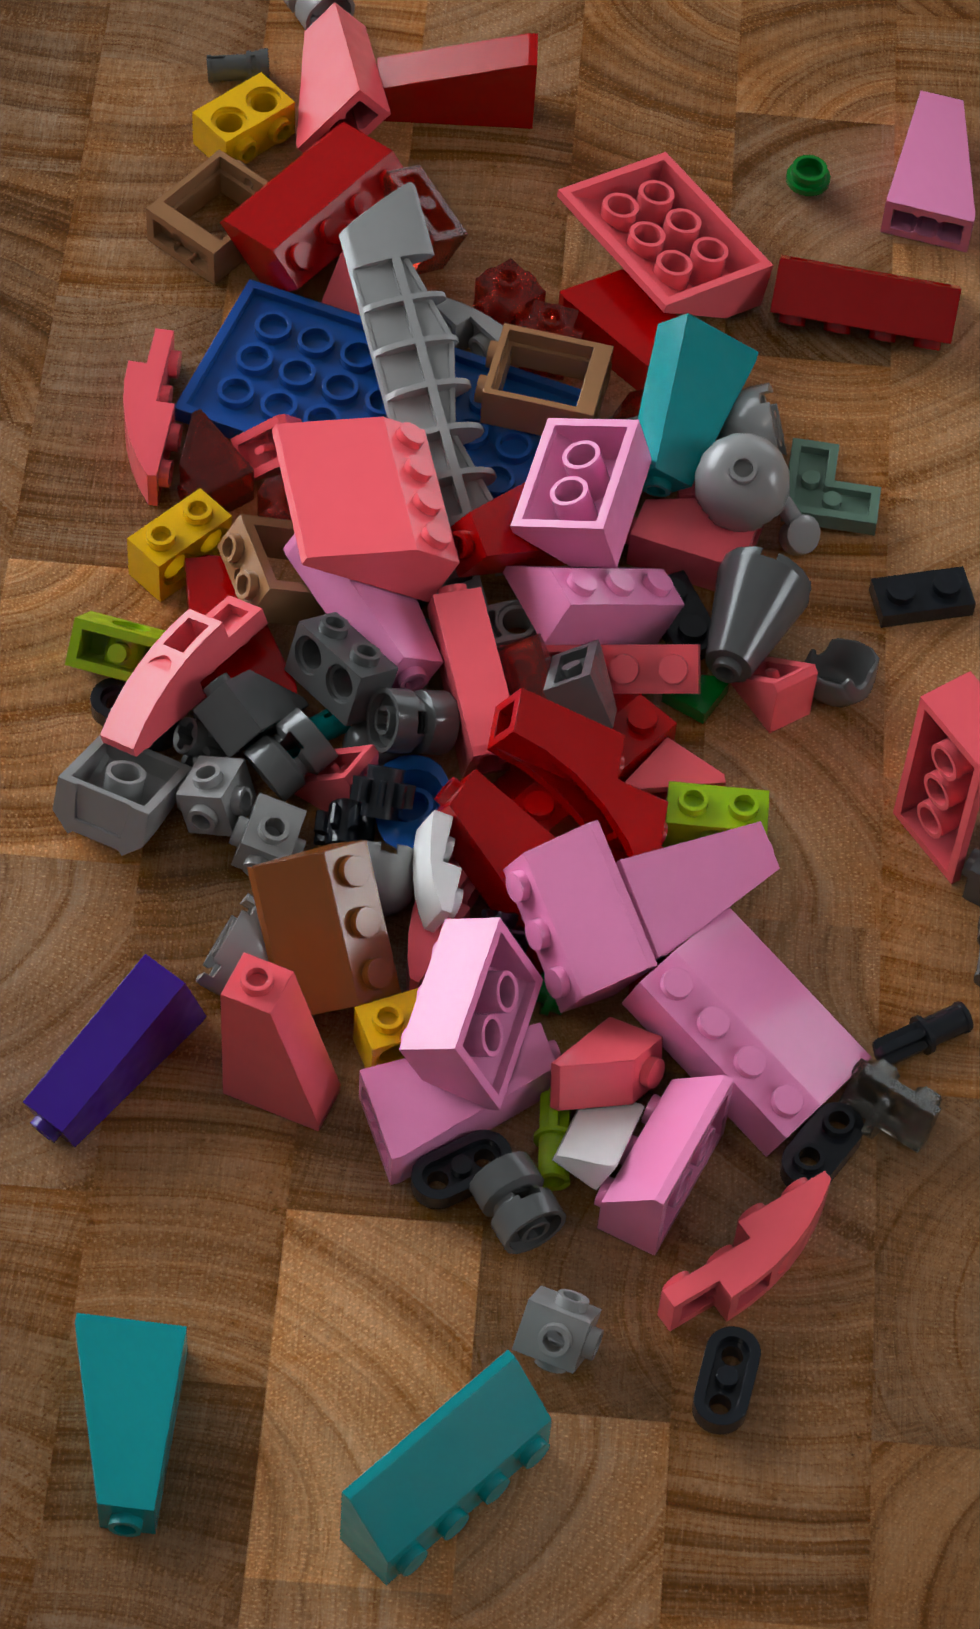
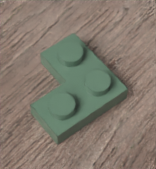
M793 438L788 467L790 470L789 495L800 512L814 517L821 528L875 535L882 487L835 480L840 444Z

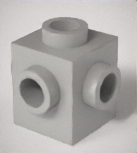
M204 755L198 757L186 779L180 783L176 793L177 807L183 814L188 832L217 836H231L239 815L247 817L257 798L245 759Z
M259 793L248 818L239 815L231 834L229 844L237 847L231 865L242 869L249 876L247 867L271 861L282 855H293L303 852L306 840L298 838L307 811Z
M541 1285L528 1299L512 1350L534 1358L535 1364L546 1371L558 1374L567 1371L573 1374L585 1358L593 1361L598 1351L604 1330L596 1327L602 1309L590 1305V1300L579 1292L569 1289H560L557 1292Z

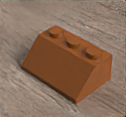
M367 840L328 844L247 867L268 962L294 971L311 1015L360 1006L401 993Z

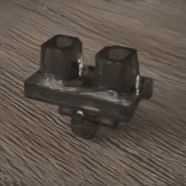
M861 1058L854 1065L850 1081L839 1102L852 1106V1110L866 1120L862 1128V1134L869 1139H873L882 1130L918 1153L925 1146L942 1109L939 1107L942 1102L941 1095L927 1086L918 1087L915 1091L911 1090L899 1082L900 1074L897 1067L882 1058L873 1064Z

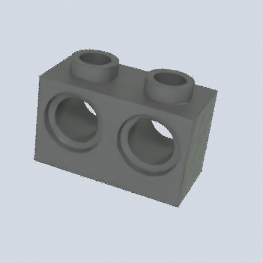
M337 612L298 622L284 670L345 726L366 721L367 707L372 695L377 689L392 688L398 667L383 655L378 647L371 644L352 627L347 619L340 616Z

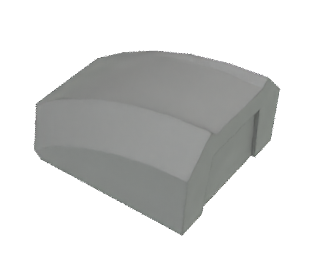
M99 735L58 776L52 810L67 833L76 832L118 850L121 856L142 848L154 835L175 805L177 789L180 783L186 779L192 767L150 749L144 750L135 757L103 743Z

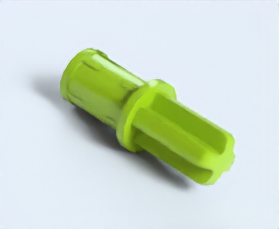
M549 1087L548 1091L540 1094L539 1129L534 1132L533 1142L538 1147V1170L544 1178L543 1188L558 1191L570 1185V1175L566 1169L552 1159L571 1123V1110L558 1111L550 1108L551 1087Z

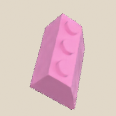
M548 418L510 525L512 532L570 567L617 568L652 462L640 421L626 419Z
M506 566L503 571L505 578L543 645H583L595 640H599L600 644H657L685 605L671 578L664 569L638 567Z
M598 820L589 822L524 852L503 869L506 877L507 892L518 906L525 924L526 939L530 947L537 953L545 973L544 980L547 991L556 1000L561 1013L612 997L658 965Z
M500 917L445 919L439 938L432 948V957L423 983L418 988L416 1003L407 1028L402 1033L399 1048L422 1081L489 1110L501 1109L543 983V978Z
M726 1075L672 1079L662 1097L656 1094L651 1097L641 1120L645 1127L639 1137L631 1135L618 1163L622 1167L615 1179L609 1176L598 1190L594 1205L600 1207L597 1229L654 1256L656 1255L724 1133L734 1083L733 1078Z

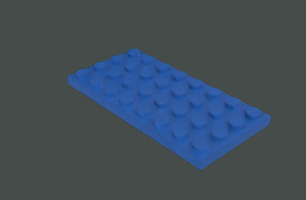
M249 279L175 404V420L229 439L281 414L300 418L302 422L387 417L360 315ZM455 347V377L467 378L471 383V388L468 392L455 397L456 422L480 423L482 403L474 402L475 390L479 375L488 376L490 368L485 367L486 357ZM510 366L502 391L577 406L581 389ZM480 423L484 430L482 436L463 445L475 467H489L496 472V480L487 486L493 499L526 482L541 439L540 435Z

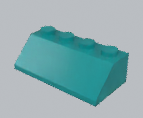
M509 1350L505 1351L342 1491L340 1539L386 1586L400 1573L407 1577L416 1571L425 1561L428 1555L427 1550L441 1537L447 1541L457 1535L468 1522V1514L482 1501L486 1505L494 1502L506 1490L510 1483L509 1478L522 1466L526 1469L534 1467L550 1448L549 1437L552 1419L517 1358Z

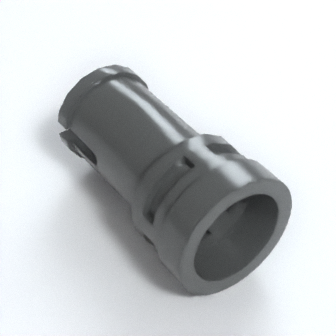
M260 48L252 52L248 50L246 54L207 55L208 83L248 80L260 72L270 79L268 48Z

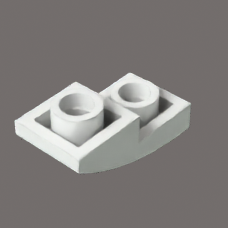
M434 810L416 830L412 860L413 887L418 913L424 929L433 933L448 917L453 919L456 916L464 895L463 889L458 888L462 868L448 863L455 844V838L449 836L453 816Z

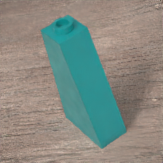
M689 313L658 324L638 420L640 421L652 458L643 491L657 497H667L672 492L692 487L695 481V471L703 453L715 442L758 357V351Z
M77 1313L75 1319L76 1341L99 1527L108 1528L110 1532L124 1537H136L141 1533L156 1534L188 1354L187 1326Z

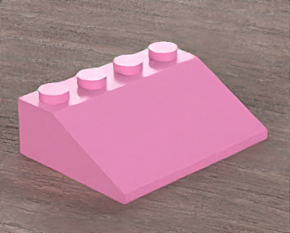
M730 907L671 953L643 978L622 1002L625 1008L647 1031L663 1037L662 1047L691 1078L726 1075L734 1079L727 1116L766 1157L872 1058Z

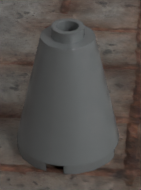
M738 547L725 555L718 568L705 663L712 674L722 682L735 683L744 682L746 679H749L809 604V594L812 589L811 581L800 566L780 553L775 560L761 555L763 551L761 547Z

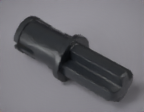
M960 1001L954 1002L953 1005L924 1018L916 1015L910 1018L909 1025L875 1039L872 1043L874 1057L883 1067L888 1068L922 1052L930 1055L936 1051L937 1045L961 1034L971 1032L973 1030L972 1016L967 1007Z

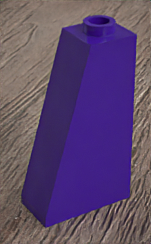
M145 954L25 1098L23 1103L35 1116L30 1124L51 1142L55 1143L61 1136L72 1146L76 1147L207 1017L186 983Z

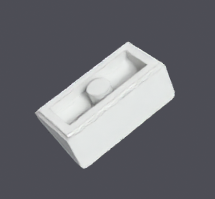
M635 1102L632 1105L577 1109L552 1160L585 1184L597 1190L617 1167L645 1106Z

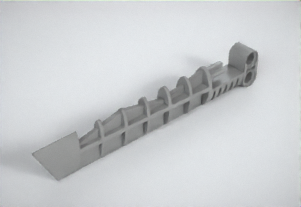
M408 182L384 197L341 231L339 238L387 418L402 423L409 422L425 430L451 527L470 511L493 500L487 486L494 483L497 476L492 468L475 467L463 446L481 437L484 430L480 423L456 422L455 397L468 392L471 388V383L467 378L455 377V346L459 343L456 335L451 333L436 306L447 299L446 294L443 291H427L412 265L430 259L435 254L416 186L412 182ZM454 570L443 584V586L464 583L467 585V589L482 588L499 657L500 645H539V636L518 600L491 605L487 604L480 575L458 578L457 572ZM495 573V577L504 575L503 573ZM518 627L526 630V632L521 634L508 632L509 629Z

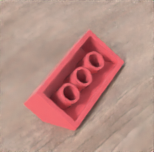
M971 671L920 697L893 810L896 818L951 884L960 880L980 807V681Z

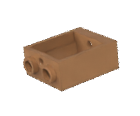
M219 149L146 208L147 240L215 285L245 259L228 235L220 240L189 218L219 193L226 195L241 205L267 184L268 181L251 171L242 161L233 159Z
M504 323L499 341L491 340L485 362V367L490 368L488 376L480 374L476 385L474 402L482 403L480 423L542 436L548 418L598 419L611 376L614 346ZM510 365L584 380L577 406L502 391Z
M240 514L217 546L238 599L263 608L268 623L297 626L299 621L325 615V611L305 583L276 580L268 558L288 560L283 548L294 534L292 520Z

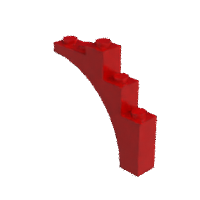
M520 688L495 707L487 750L517 766L548 790L576 820L579 826L598 820L615 862L664 848L661 845L668 833V824L665 822L668 801L618 779L625 763L624 756H622L624 734L524 688ZM675 948L673 951H671V952H670L669 954H667L666 956H664V957H662L661 959L657 960V961H656L657 964L659 965V964H660L662 961H664L671 953H673L677 948ZM656 967L629 985V994Z

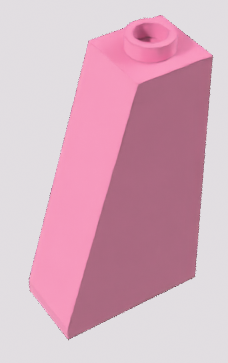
M921 90L886 199L880 232L967 253L976 215L964 100Z
M294 533L283 548L284 553L325 613L337 612L340 616L347 619L352 627L371 644L378 647L381 653L398 667L392 688H406L412 691L423 689L444 661L418 600L302 565Z
M761 821L624 858L616 862L656 961L669 954L780 869L773 846L768 840Z
M541 1022L528 1025L500 1110H489L422 1081L406 1058L360 1070L359 1099L390 1185L401 1183L411 1177L414 1164L423 1155L474 1131L491 1130L540 1101V1094L548 1091L549 1087H551V1063L561 1056L557 1042L555 1040H547Z

